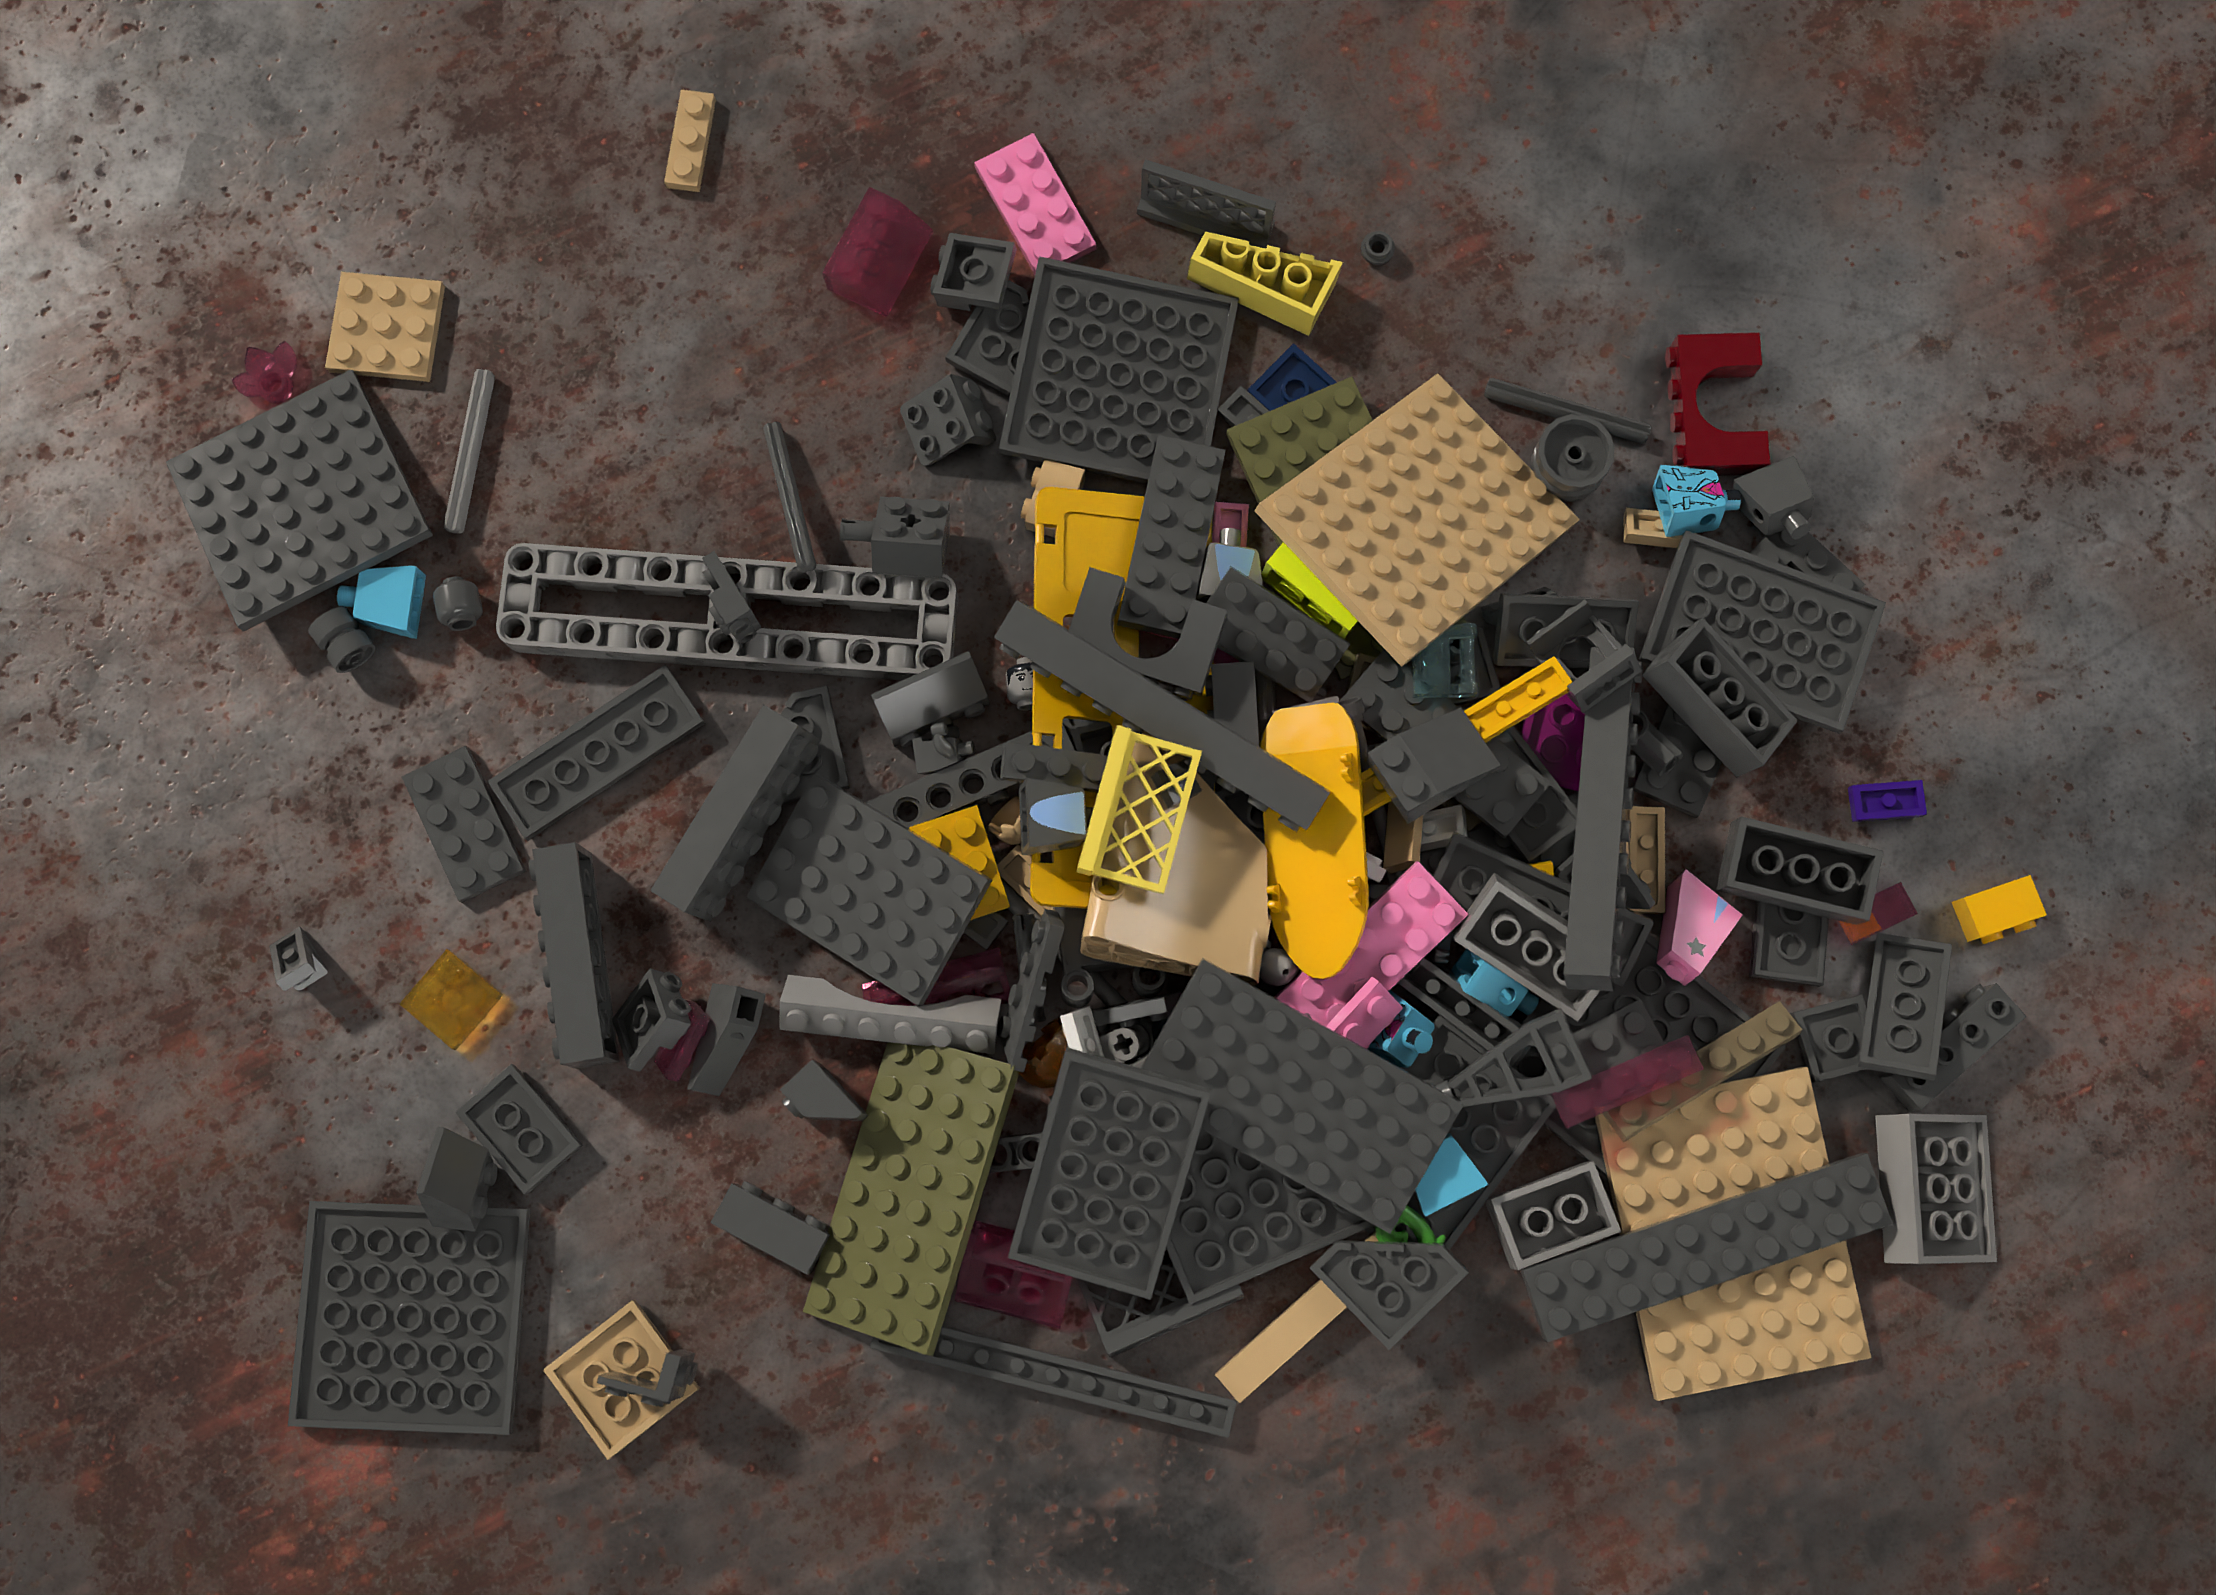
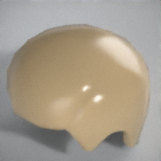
M1018 796L1013 797L999 810L988 828L998 839L1010 845L1021 843L1020 802Z

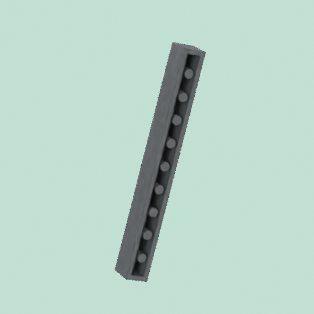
M1015 601L994 638L1002 642L999 649L1016 659L1019 658L1020 654L1033 661L1030 668L1047 678L1052 673L1064 680L1061 687L1075 696L1080 697L1082 692L1094 699L1092 706L1104 714L1111 716L1114 711L1124 717L1123 725L1131 728L1133 732L1142 734L1145 730L1157 739L1202 751L1197 768L1198 772L1203 774L1206 769L1219 776L1216 780L1219 785L1235 793L1237 788L1250 795L1247 800L1250 804L1264 812L1268 808L1281 814L1278 821L1296 832L1299 827L1305 830L1308 829L1330 794V790L1023 601ZM1187 757L1185 763L1190 766L1192 758Z
M1591 647L1589 670L1605 659L1596 647ZM1638 661L1642 672L1585 712L1564 977L1567 989L1613 991L1614 978H1621L1622 958L1621 955H1616V943H1623L1624 921H1618L1619 909H1626L1627 892L1626 887H1621V875H1628L1629 854L1623 853L1624 842L1631 841V820L1625 819L1626 809H1633L1634 800L1633 788L1628 787V778L1635 777L1636 756L1630 755L1631 745H1637L1638 724L1632 723L1633 714L1640 713V692H1635V683H1642V661Z

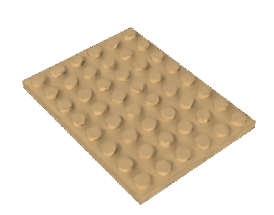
M1438 373L1264 499L1254 510L1401 667L1567 533L1580 520L1559 497L1546 490L1545 484L1535 477L1534 472Z
M1808 1067L1722 1082L1625 1142L1622 1141L1602 1114L1603 1108L1607 1105L1593 1107L1615 1215L1621 1229L1620 1235L1829 1164ZM1846 1240L1636 1312L1653 1397L1657 1401L1871 1358Z

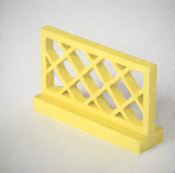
M1117 725L1076 872L1089 876L1095 875L1164 894L1202 751L1132 732L1131 728ZM1135 742L1150 746L1157 759L1139 768L1132 756ZM1159 749L1169 751V753L1162 756ZM1175 754L1192 758L1188 772L1176 779L1165 762L1166 759ZM1130 763L1134 772L1126 776ZM1160 763L1170 782L1152 791L1142 773ZM1138 776L1148 794L1130 804L1122 791L1125 782ZM1186 779L1184 789L1182 791L1178 783ZM1173 786L1181 800L1178 808L1166 814L1155 795ZM1121 799L1125 807L1117 811L1119 800ZM1151 799L1161 817L1143 827L1133 808ZM1128 811L1138 830L1120 840L1113 828L1114 818ZM1177 814L1173 826L1168 818ZM1164 821L1171 833L1170 841L1156 850L1146 830ZM1111 833L1115 843L1107 847ZM1141 834L1151 853L1133 862L1123 843ZM1119 847L1128 866L1118 872L1101 868L1104 855ZM1167 849L1165 860L1163 862L1159 853ZM1154 857L1162 870L1158 884L1143 880L1136 866ZM1132 870L1135 877L1125 875L1124 873Z

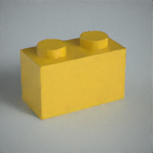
M2031 875L1951 902L1967 942L1980 938L1982 945L2004 938L2001 931L2011 927L2014 928L2015 933L2037 926L2035 919L2047 915Z

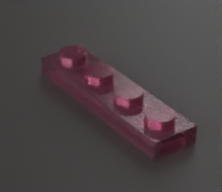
M1686 1035L1597 1073L1590 1080L1561 1092H1554L1551 1096L1565 1127L1569 1128L1699 1072L1704 1068L1689 1036Z

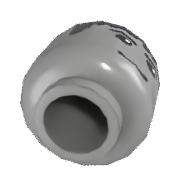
M1026 657L1017 659V665L1010 667L1006 672L1008 700L1016 704L1019 710H1032L1033 669L1030 668V665L1033 661Z

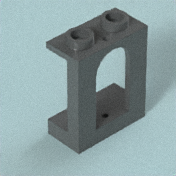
M1586 600L1566 610L1560 618L1549 626L1537 631L1527 641L1535 660L1539 664L1544 663L1553 656L1556 657L1573 681L1567 686L1569 692L1566 695L1582 713H1585L1642 672L1635 652L1627 644L1622 646L1593 615ZM1582 638L1590 641L1605 659L1579 678H1576L1561 661L1560 651L1570 640Z

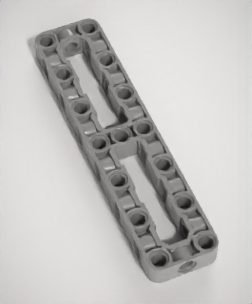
M520 543L512 546L507 551L504 559L496 632L509 648L519 653L889 680H905L929 669L925 666V661L932 655L942 657L943 662L952 659L954 655L958 593L954 581L946 574H943L942 578L872 573V568L816 564L815 570L802 573L798 570L795 562L718 557L729 575L734 573L741 575L740 581L735 585L749 607L755 599L777 600L781 604L823 607V604L846 605L850 609L892 612V609H902L919 612L917 639L760 628L756 631L757 634L753 639L744 644H738L732 633L727 636L724 635L709 611L707 624L539 612L541 592L546 587H549V584L574 586L577 590L617 592L618 589L643 591L647 595L686 597V594L708 596L714 590L702 573L708 569L702 559L705 556ZM533 559L532 566L529 569L520 571V564L524 560ZM602 564V569L598 574L594 576L588 575V570L592 565ZM671 569L672 572L668 579L663 581L656 580L660 570ZM802 578L810 580V584L805 590L798 591L793 589L797 580ZM875 583L880 586L878 592L874 595L867 596L862 593L863 588L867 584ZM938 588H944L949 591L948 596L941 601L932 599L931 594ZM711 600L709 602V608L714 606ZM519 625L525 626L524 633L520 637L511 638L512 630ZM588 630L594 631V637L590 642L580 643V637L584 632ZM656 635L664 636L661 646L653 649L649 648V642L652 637ZM725 640L734 642L733 648L729 652L718 653V646L721 642ZM794 645L803 647V652L799 657L793 659L787 657L786 654L790 647ZM863 650L873 652V657L869 662L863 664L856 662L855 659L859 652Z

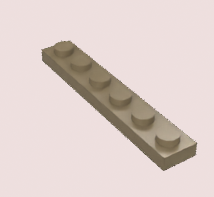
M1779 1001L1676 1063L1673 1067L1661 1072L1603 1108L1602 1114L1622 1141L1625 1142L1799 1036L1803 1029Z

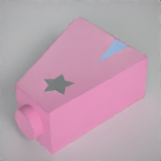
M1687 869L1684 870L1667 887L1665 913L1663 914L1656 963L1665 970L1670 978L1686 986L1701 974L1740 920L1742 914Z

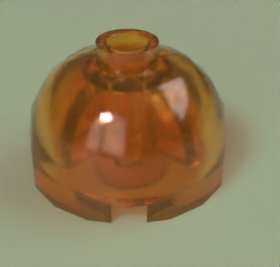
M1060 1017L1041 1029L1044 1034L1035 1042H1027L1023 1048L1022 1054L1027 1059L1024 1072H1019V1075L1035 1087L1047 1089L1056 1086L1063 1057L1068 1047L1066 1036L1062 1031Z

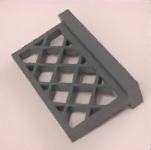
M1145 159L1142 166L1141 199L1137 208L1138 215L1202 236L1206 231L1246 240L1252 246L1267 248L1275 225L1276 201Z
M1161 1264L1160 1269L1169 1272L1162 1292L1153 1290V1294L1160 1297L1155 1311L1144 1314L1133 1309L1138 1298L1137 1295L1132 1296L1129 1307L1109 1300L1113 1288L1108 1287L1105 1297L1090 1292L1085 1280L1076 1278L1110 1358L1244 1299L1240 1285H1234L1190 1304L1187 1297L1178 1299L1167 1294L1173 1276L1177 1275L1174 1265L1168 1267ZM1093 1299H1096V1300L1102 1302V1305H1101L1099 1311H1098V1309H1097V1307H1096V1304H1095V1302H1094ZM1164 1299L1173 1302L1169 1305L1162 1307ZM1107 1304L1126 1311L1122 1325L1108 1332L1102 1321ZM1131 1314L1139 1317L1133 1321L1128 1322Z

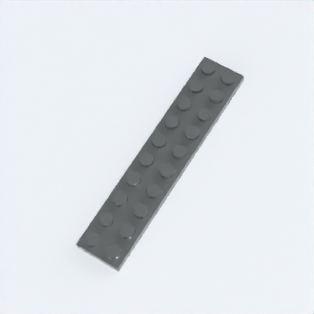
M1860 1153L1520 1269L1543 1339L1546 1342H1550L1892 1225L1893 1223L1868 1153Z

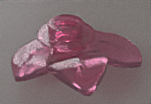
M283 341L276 347L273 354L262 349L248 347L245 354L246 372L232 378L235 388L244 396H262L270 403H281L287 400L293 392L294 385L291 377L297 368V357L292 347ZM281 383V387L277 391L272 392L273 386Z

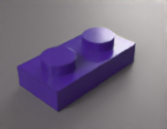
M1922 780L1861 784L1848 787L1852 822L1915 818L1927 815Z

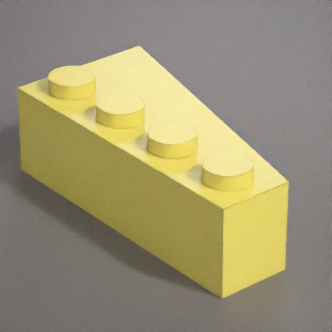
M1205 231L1191 257L1187 279L1220 295L1239 298V304L1309 336L1337 283L1343 262L1331 260L1328 263L1315 260L1314 256L1300 253V256L1283 253L1280 252V248L1267 245V248L1249 245V241Z

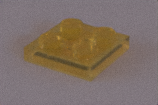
M446 949L399 1004L451 1049L457 1050L502 998L503 994L455 953Z

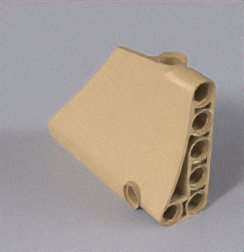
M1145 730L1142 733L1143 735L1154 737ZM1135 742L1132 756L1139 768L1157 759L1150 746ZM1159 749L1162 756L1168 753L1162 749ZM1175 754L1166 759L1165 762L1170 766L1185 758L1183 755ZM1130 763L1126 776L1134 772ZM1160 763L1142 773L1152 791L1157 788L1151 776L1163 769ZM1196 772L1195 778L1202 791L1189 799L1164 894L1093 875L1080 951L1083 955L1094 959L1192 976L1201 959L1204 958L1254 986L1259 981L1263 949L1266 948L1271 923V916L1268 915V893L1266 890L1267 849ZM1138 776L1125 782L1122 791L1130 804L1148 794ZM1160 793L1155 795L1166 814L1179 807V804L1167 808ZM1121 799L1119 800L1117 811L1125 807ZM1151 799L1133 808L1143 827L1161 817ZM1128 811L1114 818L1113 828L1120 840L1138 830ZM1177 814L1168 818L1173 826ZM1164 821L1146 830L1156 850L1169 843L1171 833ZM1111 833L1107 847L1115 843ZM1141 834L1123 843L1133 862L1151 853ZM1119 847L1104 855L1101 868L1118 872L1128 866ZM1167 849L1159 853L1163 862L1165 860ZM1154 857L1136 866L1143 880L1158 884L1162 870ZM1132 870L1124 873L1125 875L1135 877ZM1110 885L1117 892L1114 895L1106 896L1098 889L1101 886Z

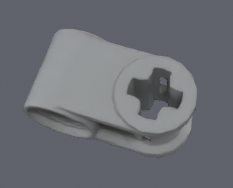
M1141 1024L1119 1028L1108 1034L1099 1035L1104 1057L1120 1063L1144 1054L1151 1044L1150 1033ZM1131 1037L1134 1044L1128 1046L1126 1040Z

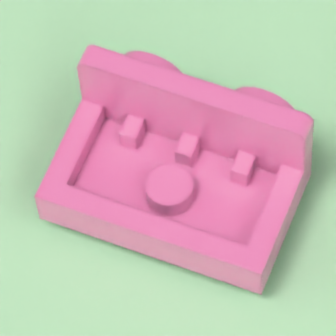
M1371 977L1326 1027L1368 1049L1373 1040L1385 1027L1393 1022L1403 1007L1378 980Z

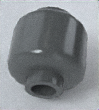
M458 576L449 577L433 592L437 619L444 626H448L450 630L463 631L470 629L477 624L476 621L483 615L479 590L473 582L463 580L462 577Z

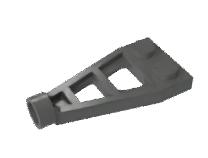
M1560 1008L1525 1023L1456 1076L1436 1084L1434 1087L1461 1101L1464 1104L1463 1107L1558 1093L1592 1079V1074ZM1533 1045L1541 1055L1546 1066V1072L1540 1077L1518 1078L1514 1075L1510 1066L1511 1057L1523 1047ZM1494 1064L1500 1065L1508 1083L1504 1087L1489 1091L1480 1089L1476 1080L1477 1074ZM1454 1087L1460 1090L1461 1097H1457Z

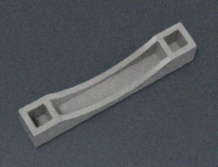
M788 975L780 999V1030L918 1046H947L962 1051L995 1054L1002 999L964 995L950 1001L930 1005H888L852 996L834 987L822 978Z

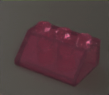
M869 187L822 272L827 289L887 317L932 235V228L899 200Z
M974 1220L962 1260L954 1301L1060 1329L1073 1277L1008 1258L1015 1231Z

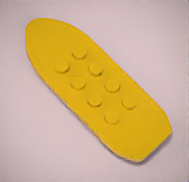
M1333 702L1284 708L1275 711L1264 730L1260 747L1330 790V794L1307 830L1299 827L1296 832L1278 821L1281 816L1278 812L1271 808H1268L1266 812L1263 811L1264 839L1267 849V906L1270 911L1272 924L1281 945L1292 961L1305 974L1317 979H1328L1336 976L1349 962L1363 935L1369 907L1358 734L1346 709L1340 704Z

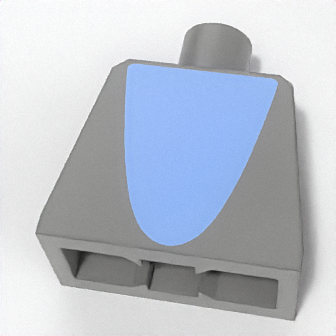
M1224 528L1220 531V543H1210L1206 547L1195 600L1207 603L1230 566L1263 586L1259 552L1253 548L1240 546V530Z

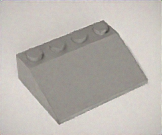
M1875 1115L1880 1190L1893 1223L1882 1228L1884 1262L1902 1264L1997 1262L1987 1115Z

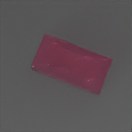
M688 1000L686 1001L691 1006V1011L688 1013L691 1025L687 1033L679 1039L672 1050L660 1047L654 1059L655 1064L664 1077L679 1082L684 1070L689 1067L692 1054L699 1040L705 1035L709 1022L708 1017L696 1002Z

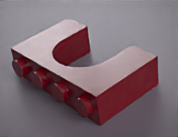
M1760 332L1677 335L1671 346L1667 347L1665 354L1666 367L1671 368L1672 376L1668 383V398L1674 402V412H1672L1670 417V428L1672 433H1676L1677 443L1673 447V464L1680 467L1713 470L1718 476L1746 475L1769 466L1768 431L1729 432L1717 429L1702 417L1696 402L1697 388L1705 381L1715 378L1754 377L1762 366Z

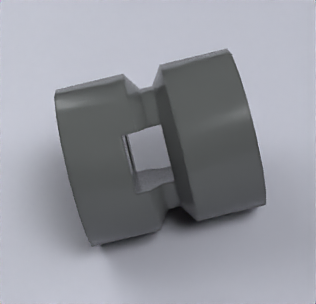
M337 607L325 612L308 629L309 635L319 649L328 651L326 658L338 673H346L361 666L370 659L376 650L375 645L365 631L358 630V622L346 607Z

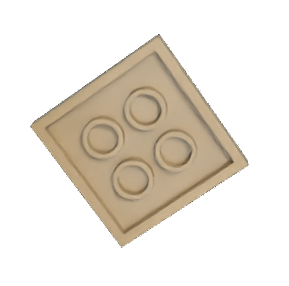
M341 272L325 368L331 373L342 374L348 370H353L357 375L430 382L445 285L442 281Z
M636 1300L629 1302L543 1369L607 1460L615 1456L700 1389L697 1383L693 1381L692 1385H686L682 1398L671 1401V1404L664 1403L663 1407L641 1402L642 1395L627 1394V1397L608 1394L604 1392L606 1386L597 1383L600 1374L612 1371L658 1382L665 1355L673 1351Z

